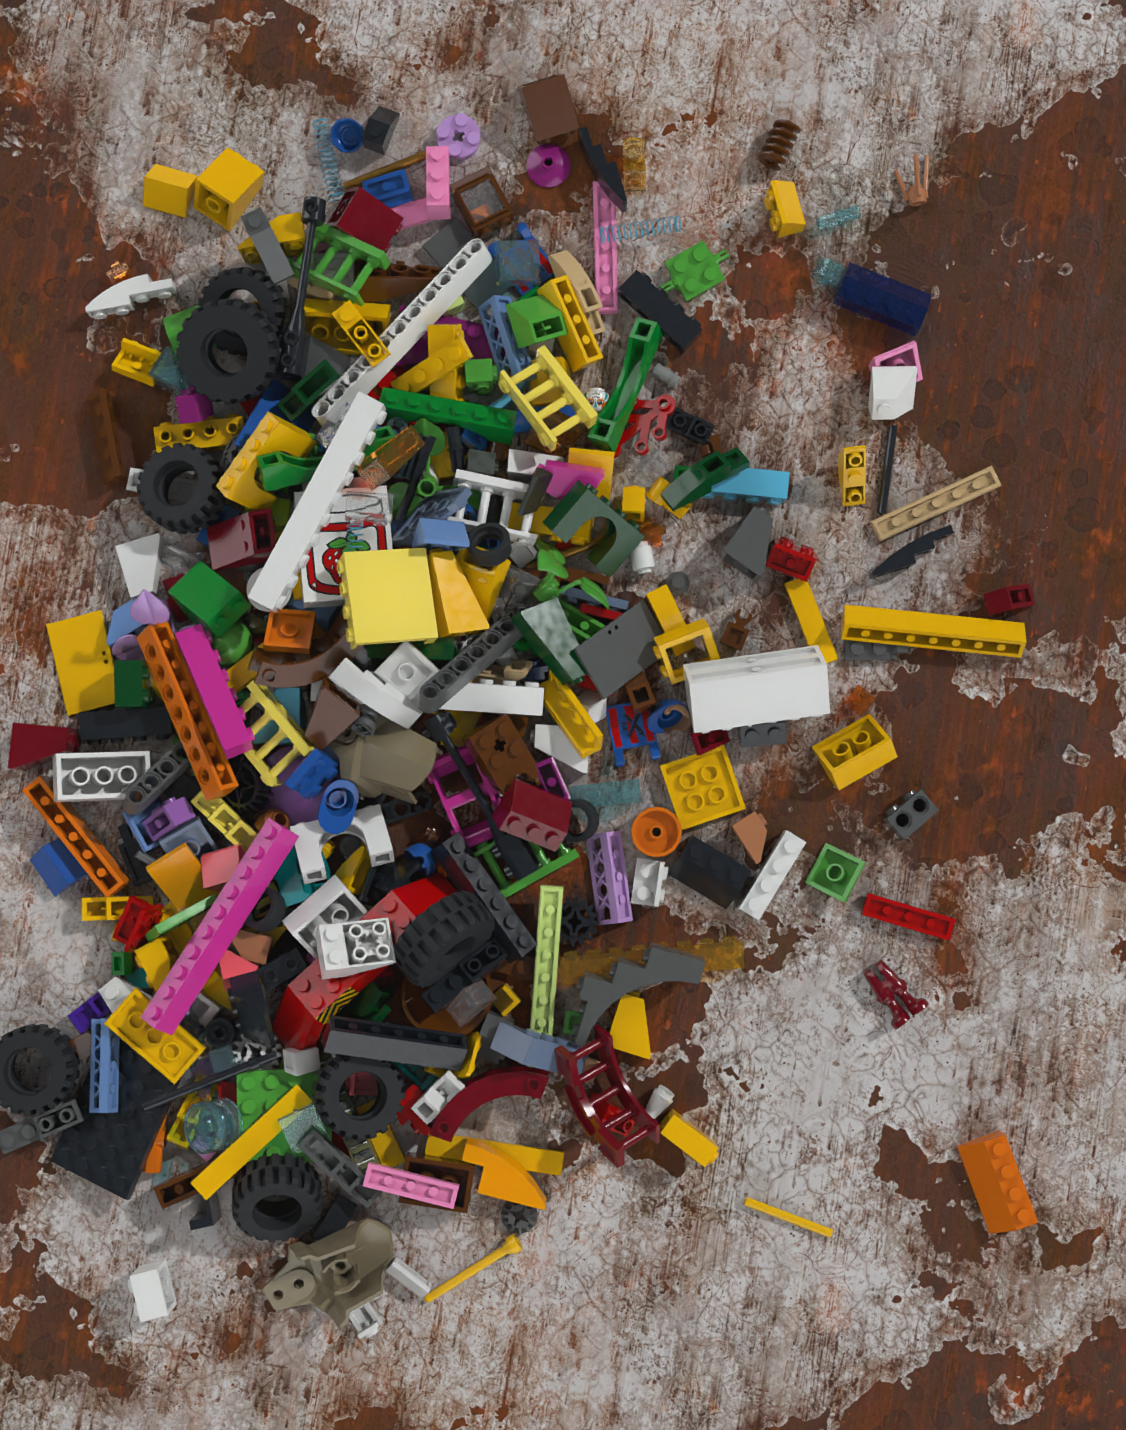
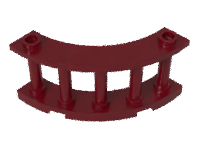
M596 1025L594 1026L595 1040L574 1052L568 1051L561 1045L554 1049L558 1074L563 1075L566 1086L563 1087L564 1092L578 1121L589 1137L593 1135L600 1144L598 1149L615 1167L619 1168L625 1164L624 1152L628 1147L646 1136L656 1144L660 1142V1124L644 1110L628 1087L616 1059L612 1035ZM598 1050L601 1063L579 1075L577 1060ZM605 1071L612 1087L588 1099L583 1083ZM617 1095L625 1110L604 1123L601 1122L594 1111V1107ZM631 1117L640 1129L625 1139L618 1141L609 1130Z
M521 1065L505 1066L475 1076L464 1084L465 1087L437 1115L429 1135L451 1142L457 1129L467 1116L481 1105L497 1098L522 1095L541 1099L549 1078V1071Z

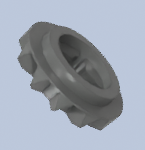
M507 1201L501 1212L503 1225L510 1232L519 1235L529 1232L536 1225L538 1218L537 1208ZM523 1207H525L523 1216L526 1217L527 1220L520 1219L515 1224L516 1216L513 1214V1212H519L520 1210H522Z

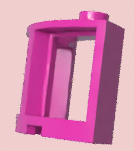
M466 745L457 748L467 766L476 763ZM447 752L435 758L434 766L427 778L430 784H435L454 830L450 831L451 835L453 836L459 832L467 845L473 847L493 838L487 820L461 830L452 809L476 800L470 788L447 797L440 777L458 770L450 754ZM477 765L483 780L478 785L484 795L489 794L496 809L501 801V797L498 791L490 785Z

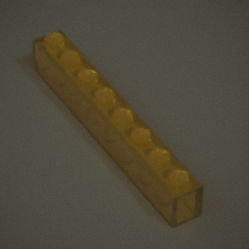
M736 936L722 937L723 941L714 942L713 938L700 939V943L691 944V940L677 941L675 946H668V942L655 943L704 957L706 963L703 972L745 968L742 940H736ZM645 944L632 945V950H623L622 946L610 947L609 952L600 953V949L586 950L587 954L577 955V951L564 952V956H559L562 985L577 984L579 976L583 977L585 971L611 978L612 976H609L610 966L612 962L616 963L617 957L644 964L642 956Z

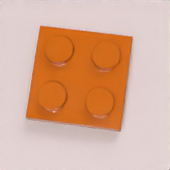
M278 609L277 613L270 610L263 643L264 651L310 654L317 618L316 611Z

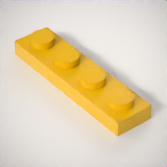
M458 337L392 381L391 385L397 390L419 393L473 358V355L464 338Z

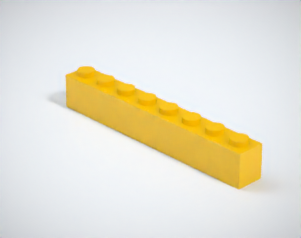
M844 604L841 616L842 640L1017 658L1022 657L1027 643L1025 623L846 604Z

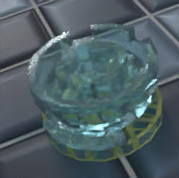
M818 258L816 261L817 267L812 271L811 278L813 280L816 278L817 283L823 286L832 285V288H839L842 282L841 276L846 272L845 266L829 258Z

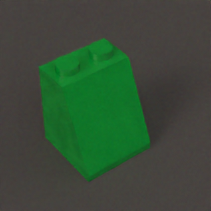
M201 561L194 565L167 591L192 623L196 625L202 624L204 630H209L211 634L218 638L251 607L240 591Z

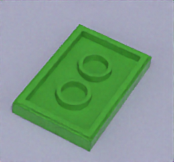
M216 894L155 925L145 934L147 941L151 942L189 922L193 917L210 909L217 899Z

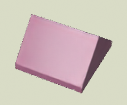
M915 341L873 357L868 365L870 371L872 367L917 366L916 382L923 380L917 343Z

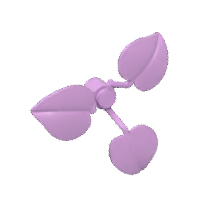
M143 589L130 607L131 617L141 624L155 625L157 623L169 622L175 636V633L178 631L174 624V617L170 616L171 608L167 600L158 599ZM189 625V626L182 627V628L180 629V631H182V630H184V629H187V628H190V627H193V626H195V625ZM135 635L120 637L112 647V655L123 661L146 660Z

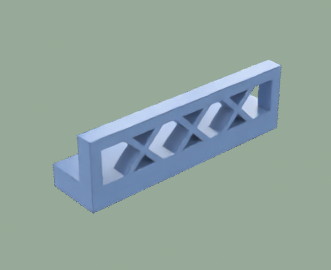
M493 295L478 307V311L499 376L502 370H505L507 373L508 368H511L514 376L532 365L527 347L518 349L505 306L512 303L511 297ZM490 307L492 309L491 319H489L487 309ZM496 327L499 330L498 339H495L494 336ZM502 347H504L506 352L504 360L501 357ZM536 374L531 375L523 381L531 382L532 380L537 378Z
M108 1018L92 1019L89 1113L118 1112L120 1037L104 1024ZM99 1024H101V1036L99 1035ZM98 1096H99V1108H97V1098H98Z

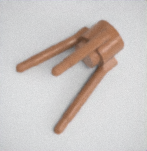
M914 154L915 185L910 186L908 192L898 170H894V174L903 193L904 202L909 201V206H920L927 203L929 198V155H925L922 186L920 184L918 156Z

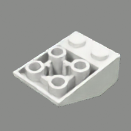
M388 918L319 925L317 928L315 939L322 979L346 977L396 963Z

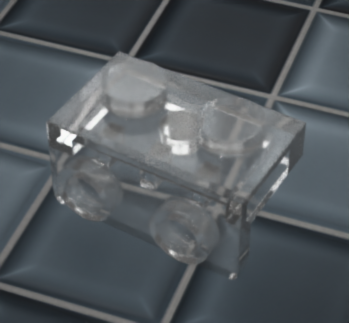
M346 491L345 520L350 521V524L363 525L364 522H373L374 526H387V523H392L393 494Z

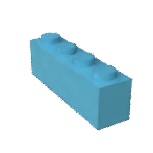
M747 468L713 485L711 493L702 498L713 499L714 496H722L723 500L736 501L737 498H742L748 503H759V500L768 501L769 505H781V502L785 503L787 500L790 472Z

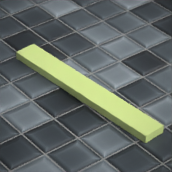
M540 885L536 939L538 945L536 946L530 1029L540 1034L543 1032L552 1036L563 886Z

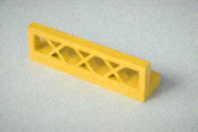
M549 670V679L539 684V687L544 688V706L581 759L601 750L602 732L567 684L562 685L552 671Z

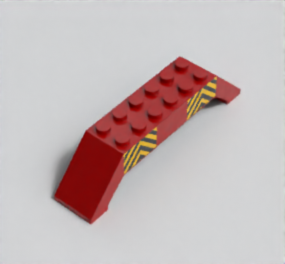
M435 874L391 890L359 921L388 918L394 948L399 936L419 914L427 910L432 904L440 901L441 898L458 891L443 874ZM317 958L287 986L271 1026L272 1030L287 1048L304 1050L316 1047V1041L324 1025L327 1023L329 1015L335 1016L389 965L346 977L322 979L319 958Z

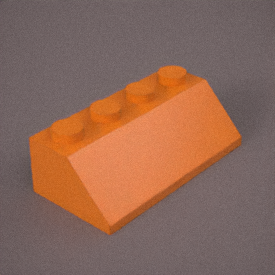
M998 1130L957 1145L989 1234L1016 1231L1038 1223L1006 1134Z

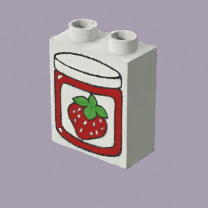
M355 477L348 488L342 490L341 494H343L341 502L337 507H333L330 513L332 517L327 527H322L319 533L321 538L315 548L312 547L308 553L310 558L304 568H300L304 609L335 607L345 604L344 597L340 595L342 577L337 572V560L340 559L343 552L393 549L387 486H376L374 477ZM309 482L302 483V492H294V510ZM349 524H361V525H363V527H361V528H363L362 530L354 529V530L348 531V533H351V534H364V535H362V536H357V535H355V536H350V534H348V533L346 532L347 530L350 529V528H348V527H360L361 525H350V526H348V527H346V526L349 525ZM348 539H351V540H364V541H363V542H357V541H355V542H350V540H348ZM348 545H351V546H364L363 548H357V547H356V548L348 549V548H350V546H348Z

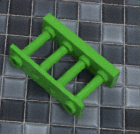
M323 223V226L316 227L312 253L319 242L322 243L324 241L330 247L314 271L310 269L308 281L342 297L345 302L350 300L352 304L355 303L362 307L364 301L359 294L360 289L374 268L379 267L387 270L390 261L384 251ZM343 250L348 253L332 279L322 275L337 251ZM303 251L296 262L287 258L295 274L293 277L296 279L300 276ZM360 258L366 261V265L352 286L349 288L341 284V281L355 260Z
M485 841L476 846L477 851L474 855L476 857L481 854L483 855L499 884L498 889L507 898L580 857L576 849L571 851L562 841L557 849L559 851L557 853L559 858L551 862L549 858H546L540 845L529 842L542 865L534 873L511 884L510 880H506L490 851L495 845L494 842L489 844L488 841Z

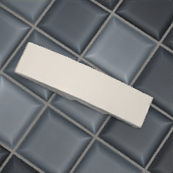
M347 658L330 675L333 680L364 704L407 729L423 713L389 682L384 685L368 670L363 673Z

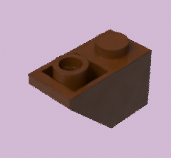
M643 671L623 685L635 716L656 708L655 698Z

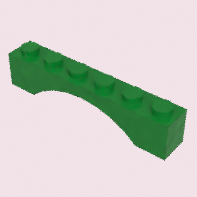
M638 317L635 320L628 338L626 356L617 385L609 401L598 414L596 424L591 427L588 434L590 442L596 449L610 452L616 451L663 336L658 323Z
M386 387L382 389L379 402L383 403L386 408L385 412H387L384 422L402 425L426 418L429 421L448 423L471 430L489 441L512 445L517 411Z
M390 425L375 429L376 436L370 446H366L363 451L365 456L359 466L356 465L353 471L364 470L380 464H389L398 460L397 437ZM280 451L256 456L260 481L266 492L309 482L323 456L300 458Z

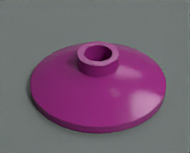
M543 144L536 147L529 154L526 164L530 179L538 186L552 188L562 184L567 179L571 166L567 153L561 147L554 144ZM546 160H551L552 165L546 166L544 162Z

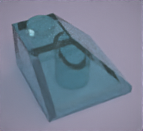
M538 240L494 241L497 286L541 285Z

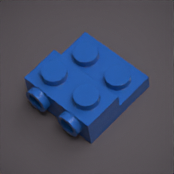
M315 748L284 784L291 790L297 791L306 799L316 798L323 790V784L336 776L338 773L337 768L340 765L327 753Z

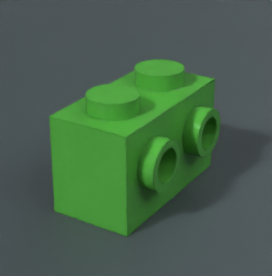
M492 358L474 359L465 362L468 393H477V395L484 396L489 395L490 392H495L494 385L498 384L497 365L492 364Z

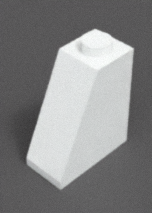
M509 449L508 479L531 482L532 474L539 463L543 465L546 460L564 462V457Z
M156 533L115 546L130 597L136 600L143 589L153 595L157 594L164 547L163 536Z
M536 724L535 729H531L530 743H534L535 749L582 774H587L588 756L581 759L559 726Z

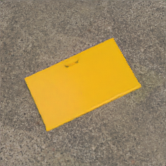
M102 610L54 623H47V632L67 716L71 717L75 714L115 704L114 658L111 647L106 643L108 633Z

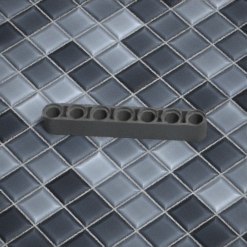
M527 604L516 605L492 625L490 629L486 630L425 682L419 692V708L425 713L436 712L522 638V633L512 622L511 617L531 607Z

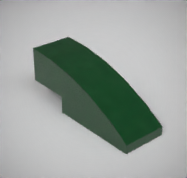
M324 359L291 389L292 391L279 401L277 405L291 422H296L341 376Z

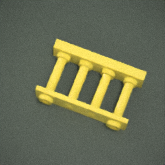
M545 345L537 349L535 363L511 378L505 370L500 372L498 385L501 391L509 395L538 433V438L542 445L547 446L551 452L556 448V437L578 423H584L589 429L596 424L598 413ZM544 371L549 380L523 395L516 385L536 372ZM552 388H557L562 394L560 399L539 412H536L529 402ZM566 405L571 406L575 411V415L550 430L543 422V419Z
M252 680L246 686L251 691L250 697L238 708L242 707L244 713H246L256 703H260L264 707V714L251 726L254 736L271 720L278 724L279 731L258 751L253 746L252 750L244 754L261 774L260 778L266 785L271 787L281 786L283 782L278 775L299 755L309 756L317 747L311 745L304 737L305 732L267 686L255 684V680ZM285 737L289 738L294 744L293 749L271 768L263 758Z

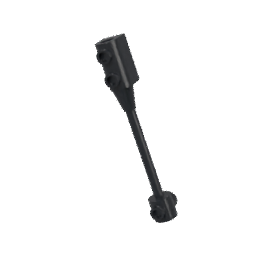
M307 196L303 201L301 222L307 225L295 308L292 311L287 328L284 330L278 375L285 380L300 381L305 377L310 336L306 332L304 305L316 227L323 226L326 219V201L315 196Z
M442 711L423 722L425 726L421 729L423 736L429 740L433 739L434 742L442 741L485 813L495 844L492 847V851L497 859L503 857L507 865L503 869L507 877H515L516 881L537 871L542 864L529 842L498 829L492 817L494 810L449 734L454 732V728L457 727L453 715L449 711L445 713Z

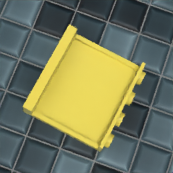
M426 548L343 552L340 559L337 560V572L342 577L340 595L345 600L343 617L348 622L346 640L350 642L351 649H355L357 645L409 641H423L424 644L434 643L438 638Z

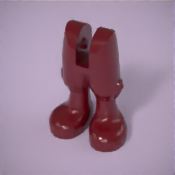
M881 959L875 965L879 969L880 974L885 977L882 982L878 980L879 977L870 969L865 971L863 975L876 994L877 1001L885 1006L887 1005L891 1010L893 1016L891 1025L897 1030L908 1022L911 1017L897 1003L894 994L903 1001L912 1016L925 1009L929 1003L924 998L917 999L911 996L906 991L907 985L905 980L900 979Z

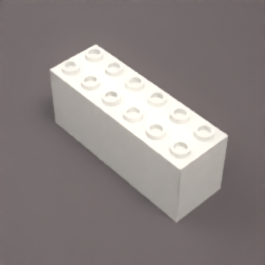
M818 645L683 664L687 707L694 733L702 732V734H705L712 730H731L733 727L747 725L751 727L754 724L776 723L782 720L795 721L802 717H821L824 714H830L827 663Z

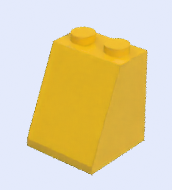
M227 147L196 178L193 208L230 232L262 187L264 171L258 165L251 163L242 157L241 154Z
M569 448L568 463L605 470V476L596 488L599 491L596 495L599 498L604 495L610 501L615 452Z

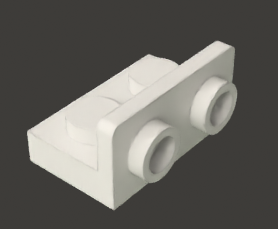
M641 858L636 859L631 903L659 907V903L664 902L665 890L661 889L662 880H667L668 867L664 866L665 862Z

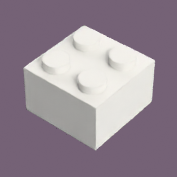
M166 1259L141 1265L129 1276L128 1288L130 1293L134 1294V1312L136 1316H139L140 1323L167 1316L177 1305Z

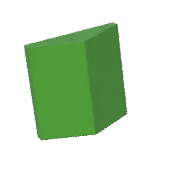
M825 843L805 883L846 903L866 862Z

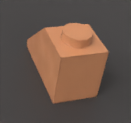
M755 811L735 822L730 827L753 863L758 864L761 862L767 834L765 825H767V822L761 813L757 814Z
M240 928L232 942L242 958L258 967H262V964L269 963L275 936Z

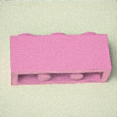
M426 146L428 220L451 219L449 146Z

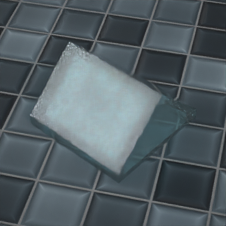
M167 346L148 374L157 385L178 396L182 394V389H186L185 382L178 366L180 360L175 355L173 349Z

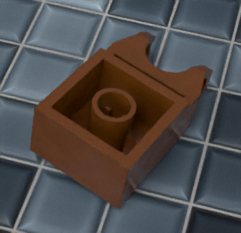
M507 713L494 716L462 737L463 742L484 777L502 796L505 795L513 779L518 774H522L533 786L541 784L536 762ZM495 741L498 742V748H497V749H494V746L496 745V742H495Z

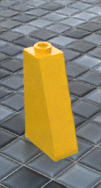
M443 548L430 550L427 560L439 638L479 634L490 629L489 623L453 551H443Z

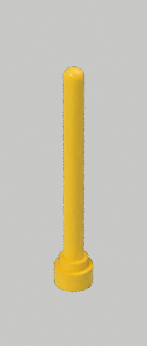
M514 1233L505 1238L506 1241L503 1242V1246L424 1296L425 1302H432L506 1254L511 1255L513 1253L515 1255L523 1250L517 1236Z

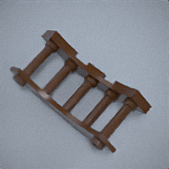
M343 606L336 619L327 628L328 630L319 638L312 640L310 654L264 651V648L255 647L247 667L250 671L258 672L254 683L277 688L304 686L330 676L345 658L351 661L364 645H357L355 649H351L350 642H347L346 628H348V622L343 617Z

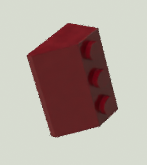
M515 778L493 812L492 817L499 830L556 852L568 833L572 802Z

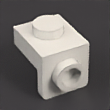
M369 1302L350 1312L349 1318L358 1331L357 1336L359 1339L364 1336L370 1338L379 1331L378 1327L381 1320Z

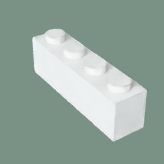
M784 830L737 908L754 919L759 920L806 842L791 832Z

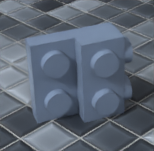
M199 816L159 838V843L166 854L185 842L200 862L203 854L222 849Z

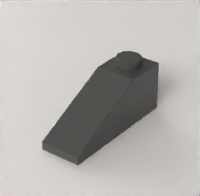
M259 207L241 216L274 285L295 276L262 208Z

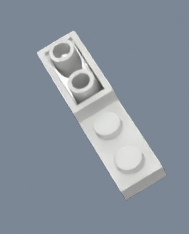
M148 274L124 280L110 287L94 298L85 309L87 314L94 319H104L110 314L126 315L129 311L135 310L134 301L144 303L148 302L149 298L155 297L166 299L171 297V294H177V289L171 278L153 282Z

